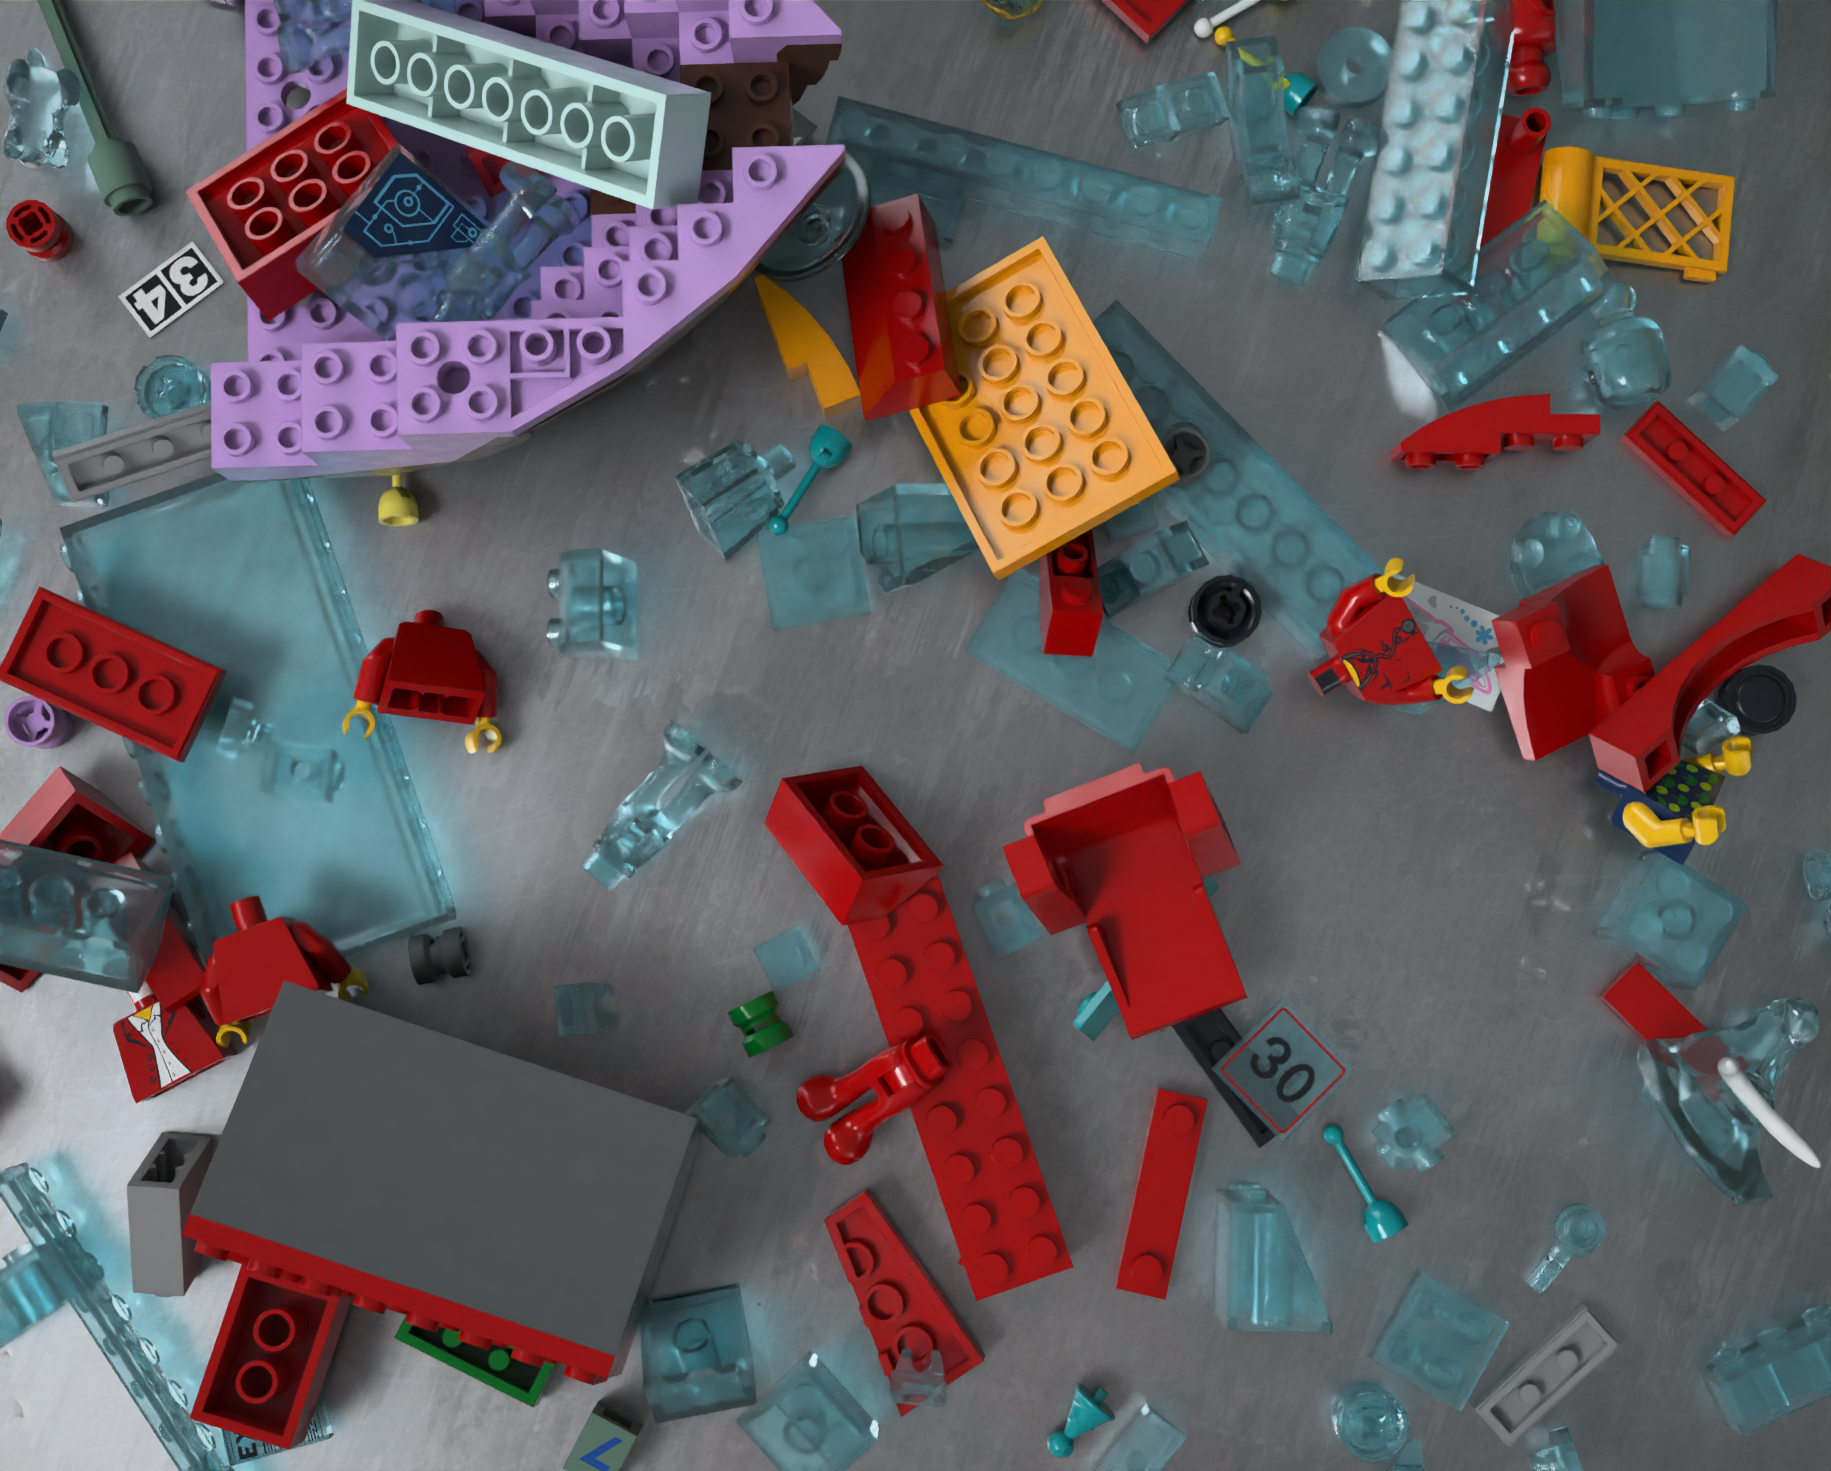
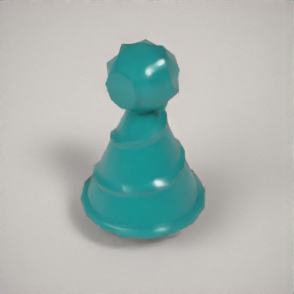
M1076 1384L1075 1395L1072 1398L1073 1402L1067 1416L1064 1431L1054 1430L1047 1439V1448L1053 1456L1067 1458L1074 1450L1073 1439H1077L1078 1436L1094 1430L1106 1422L1114 1421L1115 1415L1113 1411L1103 1402L1109 1394L1104 1388L1101 1387L1094 1394L1084 1385Z

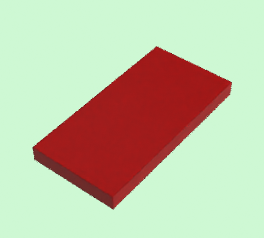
M39 586L0 666V681L173 760L184 763L228 671Z

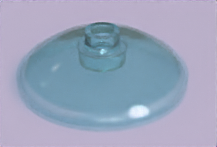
M845 152V162L841 173L754 269L756 273L778 282L805 280L832 267L853 247L860 237L870 213L871 188L866 173L852 156Z

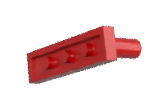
M1530 108L1521 118L1501 114L1496 121L1453 302L1455 305L1499 316L1506 310L1546 136L1551 127L1550 115L1542 108Z

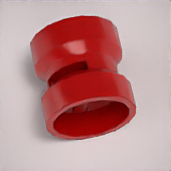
M25 200L10 210L6 220V229L9 237L34 258L43 262H55L70 252L74 238L71 226L48 205L38 200Z

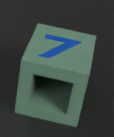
M598 1401L569 1454L563 1469L567 1471H620L643 1424Z

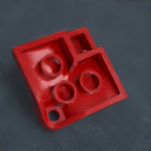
M1594 565L1519 601L1520 607L1491 620L1504 659V663L1495 666L1494 669L1523 760L1537 761L1588 735L1601 720L1607 718L1627 701L1637 689L1642 688L1655 676L1650 657L1641 654L1631 640L1609 565Z

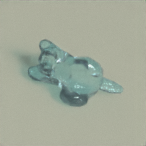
M31 47L26 53L25 60L17 58L6 65L3 91L11 108V114L3 141V154L9 160L19 159L23 165L30 169L39 168L48 161L52 168L60 170L67 166L69 158L68 145L64 134V117L71 107L77 105L82 96V88L78 77L71 70L61 69L55 71L45 68L41 53L37 48Z

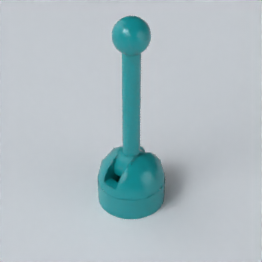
M819 425L811 437L809 453L813 463L780 515L771 518L769 529L773 534L783 535L787 532L789 527L788 519L822 467L833 468L840 465L852 449L851 442L837 430L826 425Z
M1335 1124L1329 1125L1324 1130V1139L1329 1144L1335 1146L1368 1203L1364 1212L1363 1223L1372 1242L1378 1243L1403 1230L1409 1223L1402 1211L1392 1202L1377 1200L1343 1141L1344 1132L1342 1128Z

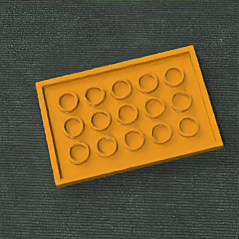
M1043 236L946 292L962 396L909 410L984 558L998 581L1180 480L1177 470Z

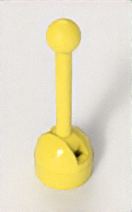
M402 474L392 475V488L386 490L379 499L378 522L380 524L408 526L419 522L416 497L410 490L402 488Z

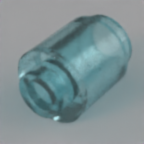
M1667 535L1652 536L1649 538V544L1639 546L1636 594L1641 596V607L1658 610L1682 608L1683 597L1688 596L1691 548L1680 545V537Z

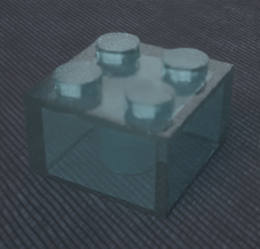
M1656 850L1642 851L1591 935L1630 960L1638 961L1646 970L1674 988L1697 990L1749 904L1685 863L1681 865Z

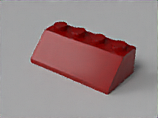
M918 193L872 206L840 244L862 411L866 421L962 396L935 222Z
M61 766L56 768L0 833V982L23 993L99 904L87 879L130 851L139 857L154 840L148 831L102 792Z

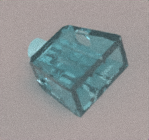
M736 440L675 476V480L698 533L727 561L770 522L771 518L777 516L782 511L785 504L777 481L796 468V463L788 450L780 443H777L760 456L744 440Z

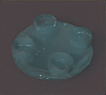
M1570 511L1544 512L1529 519L1516 533L1510 549V572L1516 588L1525 598L1594 565H1605L1603 557L1598 553L1591 532L1582 524L1578 516Z

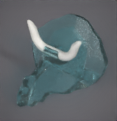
M1782 998L1775 1000L1767 1007L1756 1009L1748 1020L1736 1026L1696 1032L1687 1037L1676 1039H1650L1638 1046V1064L1646 1086L1643 1087L1639 1094V1099L1649 1110L1658 1109L1672 1134L1699 1169L1724 1195L1741 1205L1762 1204L1773 1197L1762 1171L1757 1151L1763 1126L1799 1159L1814 1168L1821 1167V1161L1813 1148L1774 1108V1093L1777 1082L1802 1048L1813 1041L1820 1029L1817 1025L1819 1020L1818 1009L1811 1001L1805 998Z

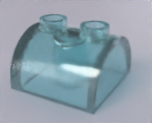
M601 548L578 549L560 553L558 555V568L551 569L547 577L548 592L553 599H558V618H551L547 626V638L550 646L558 648V656L566 659L637 661V563Z

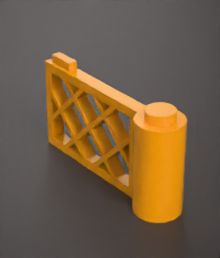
M1564 146L1551 148L1543 154L1535 251L1544 255V261L1552 264H1568L1574 261L1575 256L1580 255L1684 270L1683 279L1712 283L1716 281V275L1721 276L1727 272L1735 177L1594 156L1590 150L1580 147ZM1603 172L1617 174L1630 190L1615 203L1602 188ZM1636 177H1637V178H1644V180L1639 183V181L1636 179ZM1652 180L1664 181L1676 196L1662 210L1643 188ZM1682 184L1691 186L1686 190ZM1698 187L1718 189L1717 209L1708 217L1690 195ZM1633 195L1651 217L1637 230L1632 227L1618 209L1620 205ZM1678 203L1683 205L1697 223L1683 237L1665 216ZM1600 206H1601V207L1603 208L1604 212L1599 215ZM1607 216L1610 217L1625 236V239L1616 246L1597 243L1598 223ZM1716 218L1715 226H1714V224H1713L1711 221ZM1653 223H1656L1672 244L1663 253L1651 251L1639 236ZM1700 230L1704 232L1713 244L1712 260L1698 258L1686 243L1687 240ZM1630 243L1633 248H1626L1624 246ZM1675 250H1677V252H1678L1680 255H1674V254H1671V253L1674 252Z

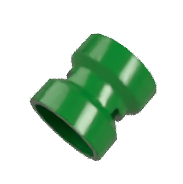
M773 990L727 1012L733 1025L742 1030L745 1037L743 1047L749 1058L794 1037L788 1022L780 1019L777 1012L779 1003ZM769 1021V1026L755 1032V1027Z

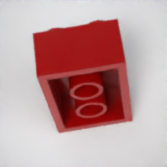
M242 1264L189 1419L289 1450L305 1441L352 1297H337L333 1295L330 1297L300 1287L299 1283L282 1278L276 1279L246 1269V1265Z

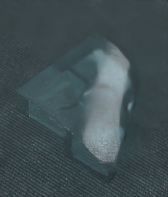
M36 402L17 404L18 417L56 505L108 508L110 491L72 503L52 455L54 451L107 435L109 407L103 403Z

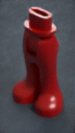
M929 1033L922 1038L912 1036L904 1043L879 1052L861 1067L844 1076L820 1074L806 1079L798 1087L796 1102L799 1110L807 1119L821 1122L832 1118L869 1090L873 1089L876 1092L877 1098L840 1117L824 1133L823 1145L829 1157L841 1165H851L862 1159L870 1149L874 1131L888 1119L916 1105L932 1088L943 1082L944 1074L953 1068V1060L935 1034Z

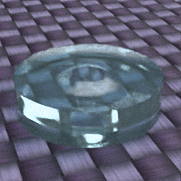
M1346 27L1331 34L1322 44L1314 62V80L1319 84L1318 90L1332 104L1346 109L1364 108L1376 102L1386 91L1394 74V56L1388 43L1378 33L1364 27ZM1349 62L1357 63L1361 67L1362 72L1358 74L1351 73L1347 69L1346 64Z

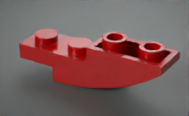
M1550 394L1522 395L1495 399L1447 414L1420 428L1400 442L1390 452L1391 462H1405L1406 468L1416 470L1436 467V462H1455V469L1476 470L1484 468L1485 463H1488L1501 453V443H1504V450L1507 451L1534 449V444H1553V450L1559 452L1578 451L1584 449V444L1600 435V414H1550Z

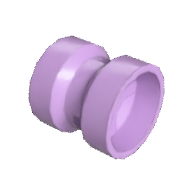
M24 696L15 700L8 707L4 726L8 736L18 744L39 749H55L62 746L69 739L73 730V719L70 712L35 696Z

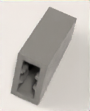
M162 1132L128 1182L127 1201L133 1293L154 1294L158 1297L185 1296L200 1270L202 1254L194 1251L198 1241L182 1236V1232L211 1163L212 1136Z

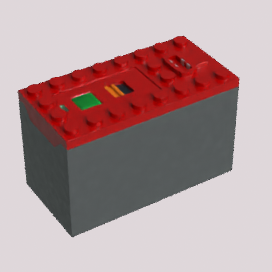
M283 981L182 1236L197 1240L194 1251L222 1261H227L228 1259L246 1265V1269L272 1278H282L299 1283V1286L326 1296L354 1297L353 1305L376 1313L384 1314L385 1310L389 1309L407 1315L406 1323L433 1332H437L439 1326L455 1332H459L461 1329L458 1340L487 1350H490L491 1344L506 1349L512 1346L514 1347L511 1354L513 1359L541 1368L544 1362L557 1365L560 1362L567 1365L564 1376L595 1385L603 1383V1381L607 1382L608 1378L621 1375L696 1160L703 1134L698 1118Z

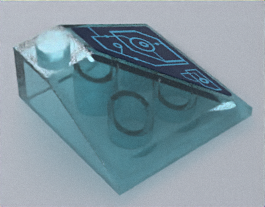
M397 142L296 259L295 263L300 274L340 307L384 340L396 341V323L459 321L520 249Z

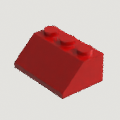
M863 766L782 778L764 822L765 826L842 926L885 917L940 873L943 867V863Z

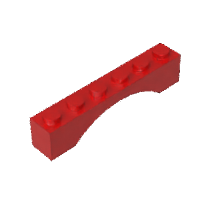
M1801 554L1795 555L1748 597L1741 600L1733 610L1712 628L1707 629L1698 640L1677 658L1672 659L1663 670L1642 688L1637 689L1613 713L1601 720L1589 732L1598 769L1643 793L1649 790L1680 762L1681 744L1688 723L1700 704L1719 684L1740 669L1767 655L1792 646L1818 641L1831 631V567Z

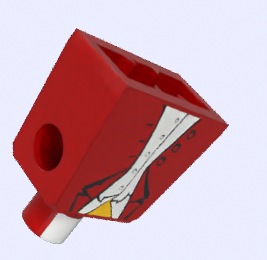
M142 976L124 986L136 1012L113 1024V1032L131 1093L136 1103L155 1099L238 1055L231 1042L226 1048L220 1047L216 1043V1036L220 1027L213 1022L210 1013L197 996L169 1014L164 1010Z

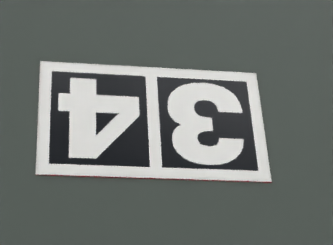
M192 241L118 297L149 338H151L225 282Z

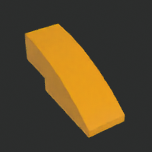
M764 275L754 277L757 294L790 381L809 375L825 419L861 407V396L847 363L829 335L814 317L788 292Z

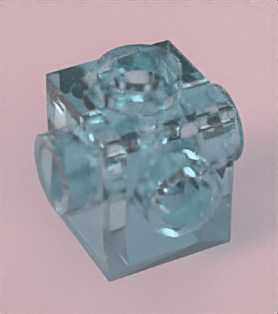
M1428 1094L1417 1096L1407 1105L1401 1098L1396 1100L1377 1115L1381 1124L1371 1131L1378 1141L1373 1145L1378 1156L1388 1168L1393 1170L1398 1167L1402 1174L1412 1171L1414 1168L1421 1175L1446 1157L1440 1149L1459 1136ZM1408 1129H1411L1415 1134L1414 1144L1410 1143L1407 1138Z

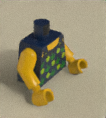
M1745 736L1731 737L1725 740L1721 746L1722 756H1716L1712 752L1690 759H1680V762L1645 793L1602 770L1599 771L1593 785L1620 797L1619 803L1611 817V821L1615 826L1635 837L1643 846L1653 848L1671 860L1683 865L1696 842L1701 845H1711L1718 839L1719 833L1726 829L1724 809L1714 805L1726 777L1721 774V771L1726 769V772L1733 776L1746 775L1752 767L1751 757L1753 750L1751 741Z

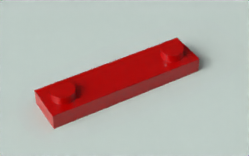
M1156 1087L1114 1283L1116 1289L1166 1299L1208 1102L1206 1098Z

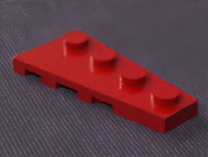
M868 1188L826 1217L824 1222L846 1278L853 1286L860 1304L859 1311L866 1328L869 1327L879 1353L877 1357L884 1375L889 1378L896 1396L895 1403L902 1417L983 1362L985 1354Z

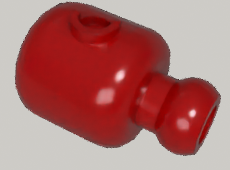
M1482 0L1486 49L1495 58L1508 61V69L1504 74L1503 80L1505 90L1509 95L1515 97L1532 96L1546 91L1550 85L1551 71L1544 63V57L1555 53L1564 44L1563 0Z

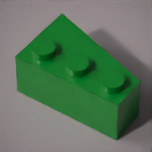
M407 1315L394 1337L531 1407L539 1405L560 1363L558 1362L557 1365L544 1362L542 1368L511 1358L514 1348L512 1346L506 1349L491 1344L490 1350L480 1348L458 1340L461 1329L459 1332H455L439 1326L437 1332H433L406 1323Z

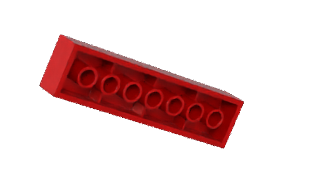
M939 876L932 878L885 917L850 924L848 928L889 1048L904 1043L912 1036L922 1038L932 1033L940 1039L953 1060V1068L944 1074L943 1082L932 1088L924 1098L910 1109L976 1301L1073 1268L1074 1266Z

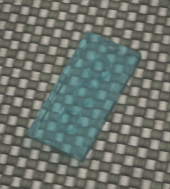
M1022 569L1010 574L964 650L968 655L1132 754L1138 749L1186 669L1103 618L1093 657L1043 654L1039 621V580Z

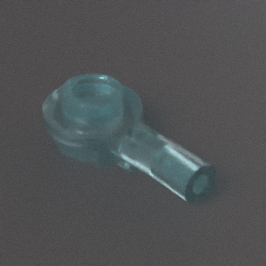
M1574 1203L1565 1206L1558 1212L1553 1225V1232L1557 1242L1525 1282L1541 1296L1573 1255L1584 1257L1585 1254L1593 1252L1601 1245L1605 1237V1224L1602 1216L1594 1208L1586 1204Z

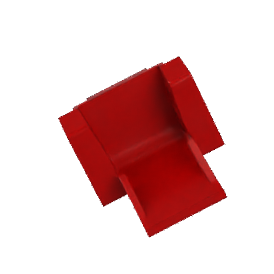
M1137 763L1042 800L1046 812L1025 820L1023 828L1026 838L1002 846L1022 900L1051 935L1088 922L1089 925L1086 926L1087 932L1132 1040L1248 998L1203 878L1238 866L1241 862L1222 813L1201 771L1175 780L1171 769L1168 767H1161L1146 773L1141 763Z

